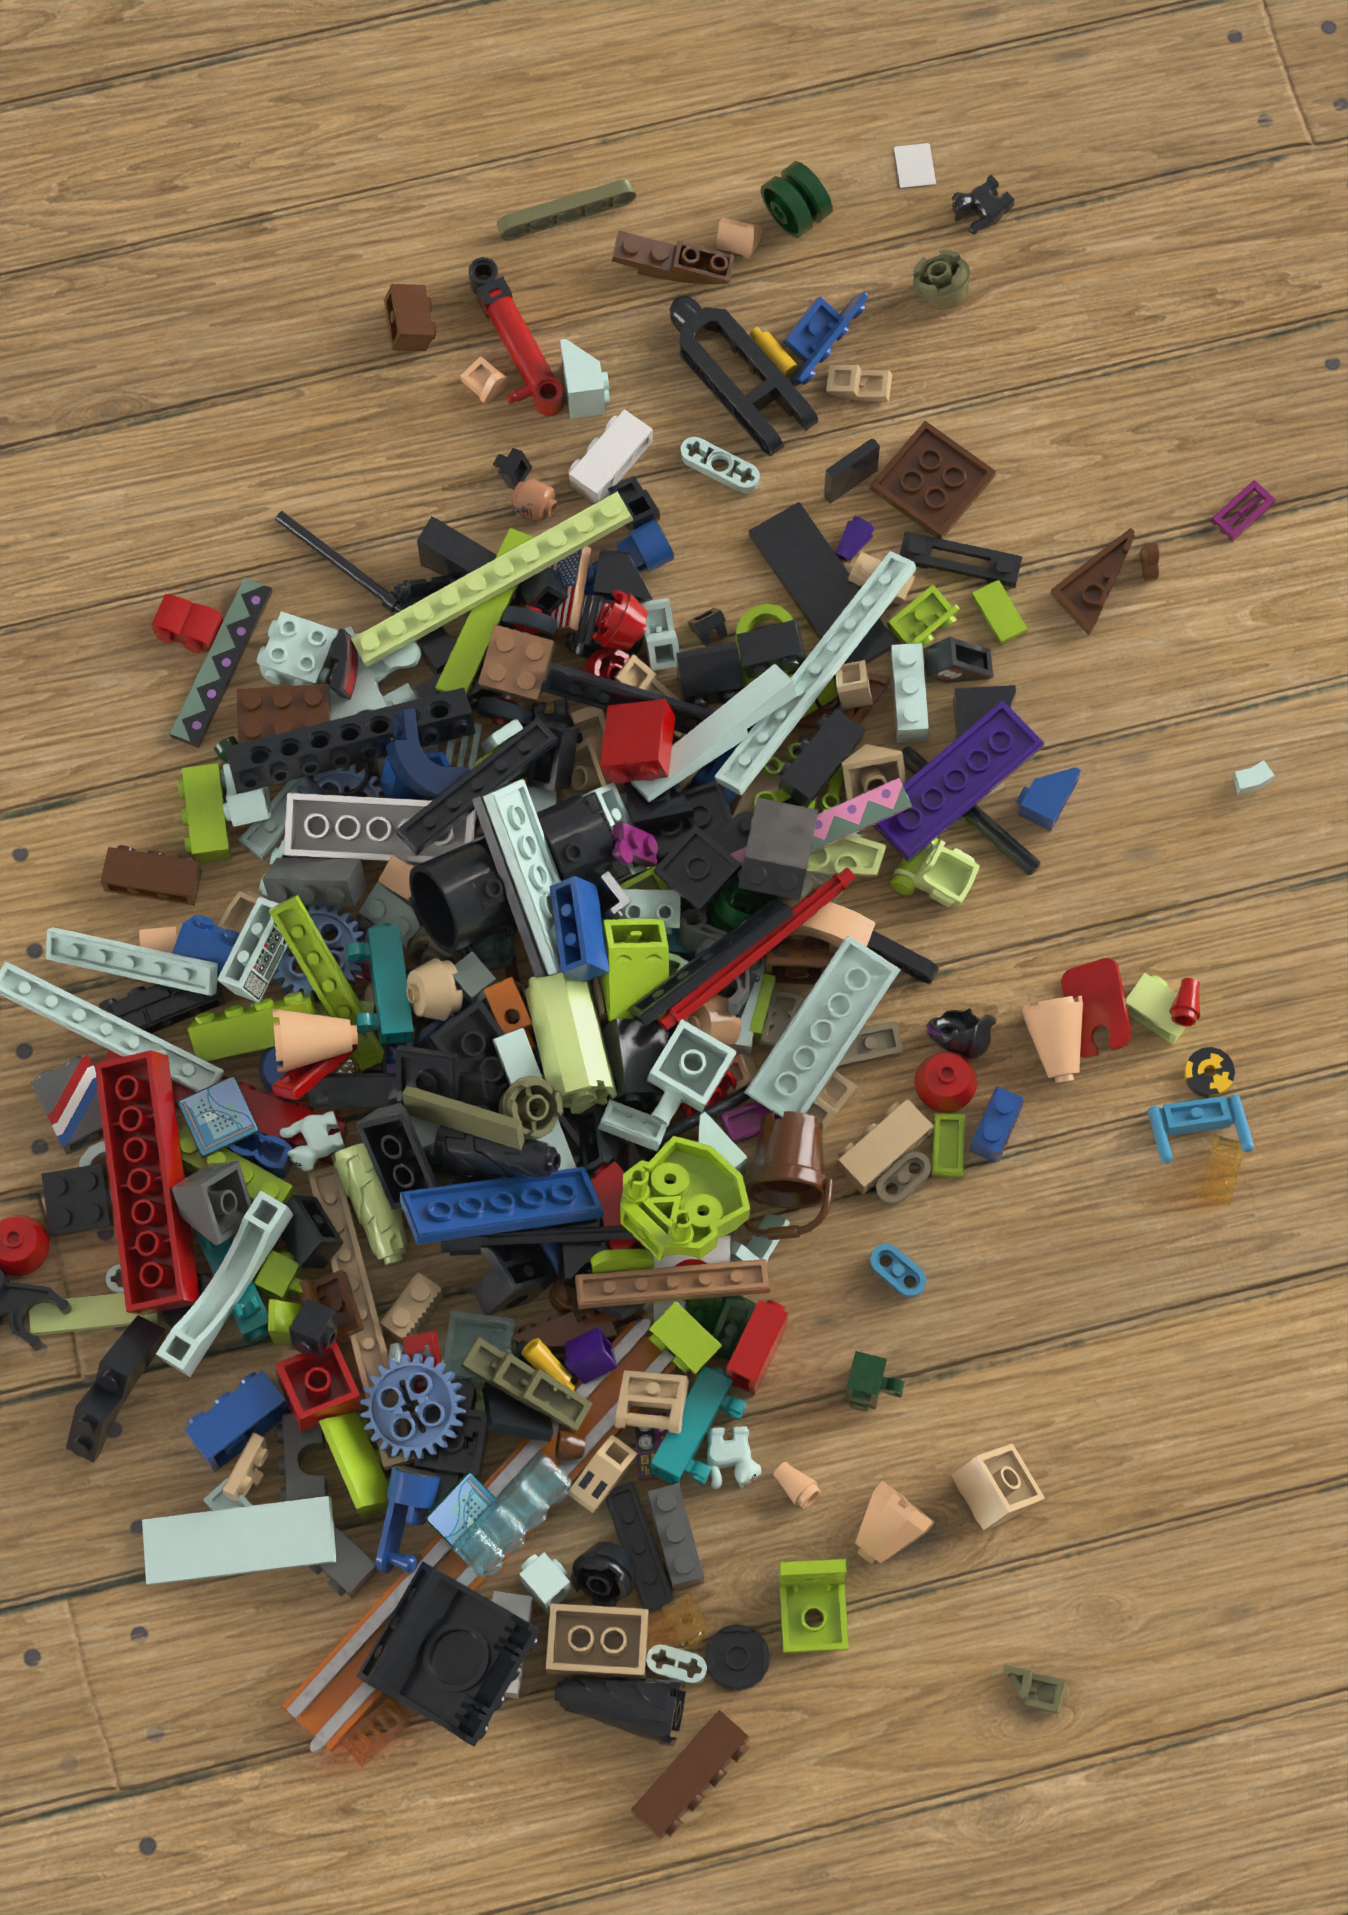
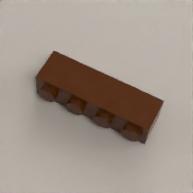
M718 1710L632 1807L631 1813L659 1839H662L666 1834L672 1837L683 1824L680 1820L683 1814L688 1809L694 1812L704 1801L705 1797L702 1793L710 1784L715 1788L726 1776L727 1772L724 1768L732 1759L737 1763L748 1751L749 1747L746 1743L749 1741V1736L723 1712Z

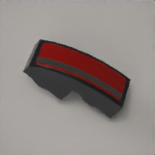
M339 629L337 637L333 639L330 646L329 657L337 663V667L331 673L329 687L339 697L351 700L357 679L358 651L351 640L353 637L346 630Z

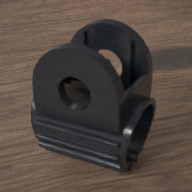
M605 595L583 596L578 629L576 632L568 633L566 639V647H569L570 651L582 658L589 659L598 650L613 649L601 647L600 642L592 639L591 635L599 630V627L595 626L594 623L604 603H612L614 598ZM643 636L629 650L621 651L629 656L633 654L637 656L643 645Z

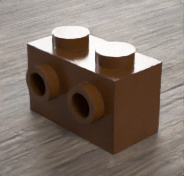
M391 284L384 298V305L392 350L427 351L431 341L436 337V324L431 320L432 301L430 297H427L425 285Z

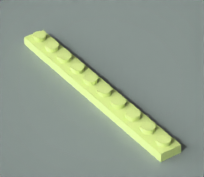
M617 491L351 638L364 664L366 667H369L633 521V518Z

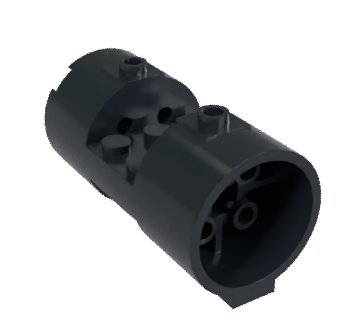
M579 795L572 796L536 812L560 880L563 881L576 876L594 883L608 871L615 879L617 872L613 869V862L616 860L612 854L615 848L612 835L599 812L593 814L587 807L589 801ZM485 835L418 864L411 869L409 875L410 903L419 925L424 926L431 939L443 951L454 953L516 924Z

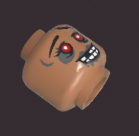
M533 478L527 479L525 482H519L511 498L516 513L534 522H542L547 516L552 517L558 506V501L555 500V490L551 486Z

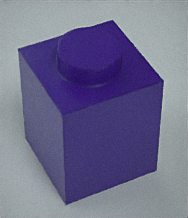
M599 1327L565 1343L567 1355L564 1358L565 1366L571 1375L576 1374L583 1384L617 1368L613 1344Z

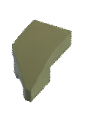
M1004 1665V1672L1027 1707L1060 1714L1067 1685L1066 1680L1034 1674L1031 1670Z

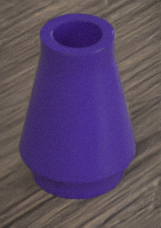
M854 516L852 521H848L841 541L835 552L836 556L850 563L852 558L873 538L872 532L875 528L866 520Z

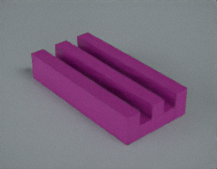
M1253 480L1212 517L1211 523L1214 526L1218 525L1220 531L1223 534L1226 533L1228 539L1233 542L1275 504L1276 499ZM1254 491L1257 493L1251 501L1227 522L1223 520ZM1262 499L1265 500V502L1262 505H1260L1253 513H1251L1234 530L1231 528L1253 507H1255Z

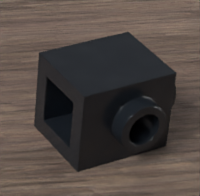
M550 567L519 583L522 590L521 596L527 605L541 609L542 613L548 616L568 598L559 572Z
M307 1299L289 1328L292 1346L303 1354L308 1355L311 1353L321 1357L325 1349L333 1345L337 1336L339 1326L336 1310Z

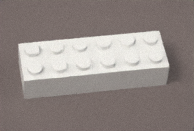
M287 793L284 855L389 861L392 856L396 855L409 863H423L474 840L476 809L416 856L396 835V830L432 801Z

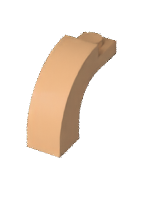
M801 896L800 902L807 897ZM783 899L782 903L792 909L800 902ZM829 902L789 936H811L839 948L846 936L849 935L867 947L875 922L855 911Z

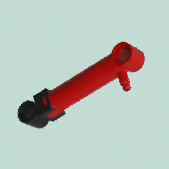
M485 257L475 259L470 264L468 271L471 290L477 295L478 303L486 318H490L526 384L506 396L508 403L519 402L532 396L539 413L545 416L558 414L564 407L562 383L555 378L513 301L512 292L504 277L499 278L496 263ZM481 275L490 276L488 279L485 280L478 278ZM548 393L555 395L552 399L543 398Z

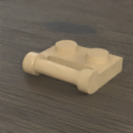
M624 1370L615 1416L616 1428L626 1429L628 1426L668 1429L670 1433L680 1434L689 1384L688 1377ZM630 1406L670 1409L671 1413L670 1417L629 1413Z

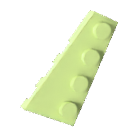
M849 835L810 853L806 873L839 874L845 868H849L854 875L877 876L886 845Z

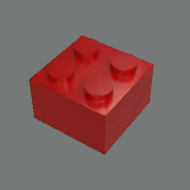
M336 1340L330 1348L327 1347L321 1357L311 1353L308 1355L300 1353L275 1363L276 1378L301 1433L320 1426V1420L346 1415L361 1409L359 1391Z

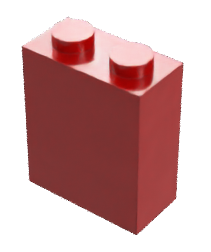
M666 699L607 706L600 768L609 783L624 784L631 781H652L658 778H668L675 715Z
M767 1300V1302L758 1301L726 1368V1377L733 1380L732 1385L753 1395L756 1394L787 1329L788 1312L784 1311L785 1307L773 1300Z

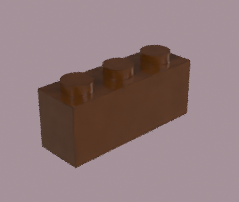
M119 845L117 848L108 847L100 882L105 892L195 906L202 869L199 861H196L191 856L178 855L175 858L166 856L163 852L149 850L147 853L137 852L129 846Z

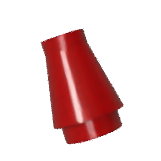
M1184 978L1181 981V986L1169 1010V1013L1172 1015V1022L1177 1025L1190 1027L1195 1025L1196 1020L1200 1018V982L1198 980Z

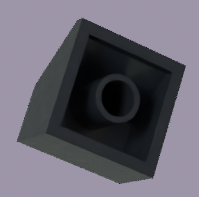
M737 642L676 653L677 680L682 701L706 708L708 704H723L724 698H733L743 690Z

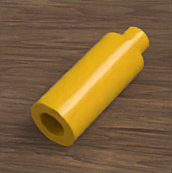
M759 327L751 330L749 335L783 375L787 379L790 378L798 369L796 362L768 331L762 332Z
M539 1338L533 1339L523 1348L521 1354L535 1370L540 1369L571 1390H575V1386L570 1382L572 1375Z

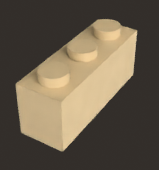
M909 1099L905 1100L901 1105L898 1102L893 1104L884 1114L886 1118L878 1125L875 1122L872 1123L861 1134L863 1138L856 1145L853 1143L848 1144L838 1155L840 1159L838 1160L837 1168L862 1195L870 1190L877 1183L878 1179L905 1154L915 1150L932 1135L934 1125Z

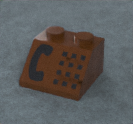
M788 935L766 953V974L776 976V983L815 985L829 963V943L811 936H807L804 939H792Z

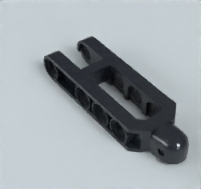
M680 296L671 303L670 320L681 333L680 357L765 454L773 456L784 447L778 433L759 412L774 400L789 417L793 416L805 428V431L818 423V417L811 405L726 309L709 307L702 309L689 296ZM702 327L716 333L719 331L731 345V351L734 354L737 352L748 364L749 371L752 374H756L763 383L744 395L695 339V333Z

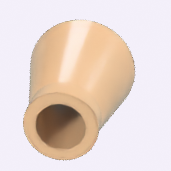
M787 1462L782 1463L773 1474L795 1506L799 1505L801 1508L806 1509L814 1503L821 1493L815 1480L796 1470Z

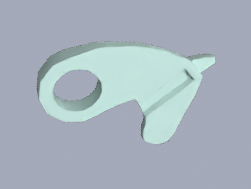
M351 626L345 628L352 637L359 635L354 633ZM414 641L369 667H366L358 653L357 679L351 700L339 697L330 688L331 721L388 707L380 693L378 682L395 670L415 667L421 656L417 643Z

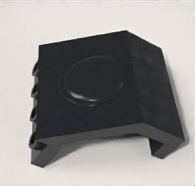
M422 1561L356 1677L371 1687L402 1702L475 1747L478 1740L485 1736L488 1730V1722L493 1713L502 1706L505 1692L509 1685L519 1676L521 1664L526 1655L536 1646L541 1629Z

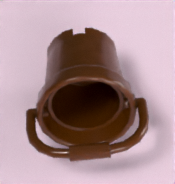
M784 1111L783 1119L774 1120V1112L762 1117L754 1166L749 1172L745 1186L748 1201L750 1197L761 1204L786 1209L808 1208L823 1204L817 1217L807 1225L800 1227L792 1225L771 1227L763 1230L754 1226L751 1220L748 1219L743 1224L755 1236L764 1237L768 1240L799 1238L801 1234L811 1232L819 1226L827 1216L832 1201L833 1181L830 1178H826V1175L823 1174V1123L821 1122L817 1126L816 1117L794 1111Z

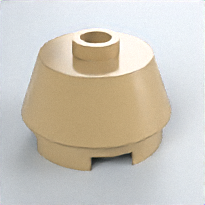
M435 958L409 973L406 994L410 1007L417 1016L445 1021L449 1016H453V1013L460 1012L462 990L456 991L453 975L458 974V971L451 961H440Z

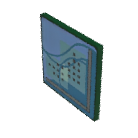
M235 1075L177 1101L202 1158L260 1132Z
M468 1470L430 1510L424 1519L468 1562L512 1514Z

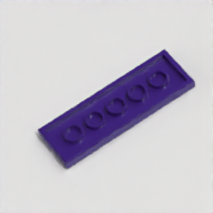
M1002 700L903 784L912 804L911 808L872 826L907 862H910L1044 747V742Z

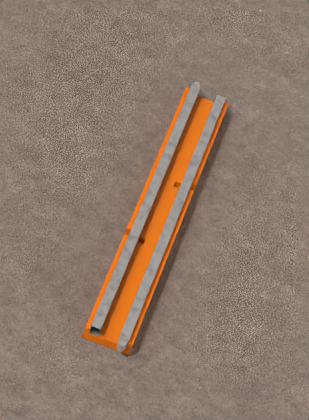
M643 1319L636 1325L631 1322L612 1342L617 1363L616 1369L586 1384H583L580 1379L574 1384V1391L593 1403L578 1430H572V1432L585 1438L583 1458L567 1462L555 1461V1446L559 1423L551 1419L554 1434L550 1442L525 1438L483 1484L512 1514L508 1520L468 1562L438 1534L420 1554L416 1569L411 1573L403 1572L283 1704L284 1710L315 1737L310 1744V1750L313 1753L319 1752L324 1747L333 1752L385 1694L366 1684L356 1676L422 1561L477 1592L573 1486L611 1435L617 1437L623 1430V1428H616L615 1416L624 1370L672 1375L676 1372L678 1367L672 1362L675 1357L667 1350L662 1352L646 1336L651 1326L650 1319ZM630 1406L629 1413L638 1414L643 1407Z

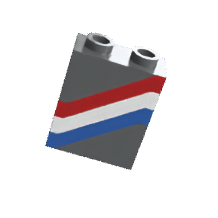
M88 1055L73 1057L65 1062V1066L55 1071H44L36 1077L35 1081L31 1082L66 1155L104 1137L96 1072Z

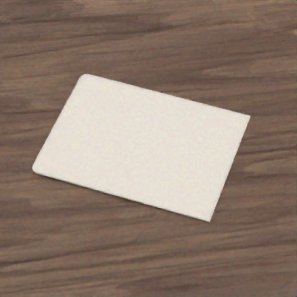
M929 143L894 147L900 188L936 184Z

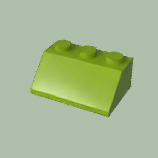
M357 1412L320 1420L319 1423L361 1521L386 1511L389 1504L386 1495L390 1478L386 1479L381 1469L383 1463L379 1448L373 1450L369 1441L373 1436L372 1430L364 1429L369 1423L368 1420L361 1421Z

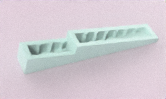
M776 664L772 665L672 746L668 778H658L652 781H631V784L650 802L748 738L747 728L797 697L793 680Z

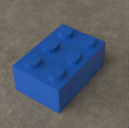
M263 1370L257 1374L252 1372L239 1383L241 1387L231 1394L229 1392L222 1394L215 1400V1406L205 1414L204 1412L196 1414L188 1421L189 1426L184 1429L192 1444L214 1472L241 1453L253 1433L263 1436L282 1421V1414L291 1413L286 1399Z

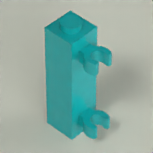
M378 923L368 928L366 943H347V962L369 960L376 1013H360L356 1015L357 1033L378 1030L380 1044L411 1042L414 1030L410 1002L406 994L407 979L399 925L391 926L390 923Z
M197 1233L195 1235L215 1275L234 1240L230 1237L221 1244L214 1245L201 1233ZM251 1281L238 1303L234 1305L232 1311L245 1342L249 1340L256 1342L269 1335L268 1313L253 1281Z
M706 1366L703 1367L685 1400L681 1433L667 1432L651 1461L650 1474L672 1485L680 1484L684 1475L689 1476L699 1484L704 1485L706 1483L711 1467L693 1460L720 1410L732 1418L740 1420L747 1404L737 1397L729 1396L733 1380L726 1377V1372L715 1367L712 1369Z

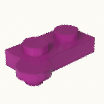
M624 822L612 825L613 837L616 842L612 854L616 861H619L622 865L634 862L646 868L657 865L656 854L658 846L654 835Z

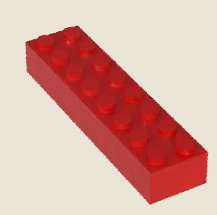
M150 1050L95 1063L126 1312L144 1316L194 1305L200 1297L191 1225L181 1218L172 1190L173 1186L184 1180L168 1055Z

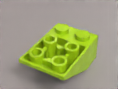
M663 919L603 920L602 925L609 972L600 977L609 1022L615 1019H634L628 1011L629 1007L669 978V946ZM666 1011L654 1020H659L660 1018H662L665 1014H667Z

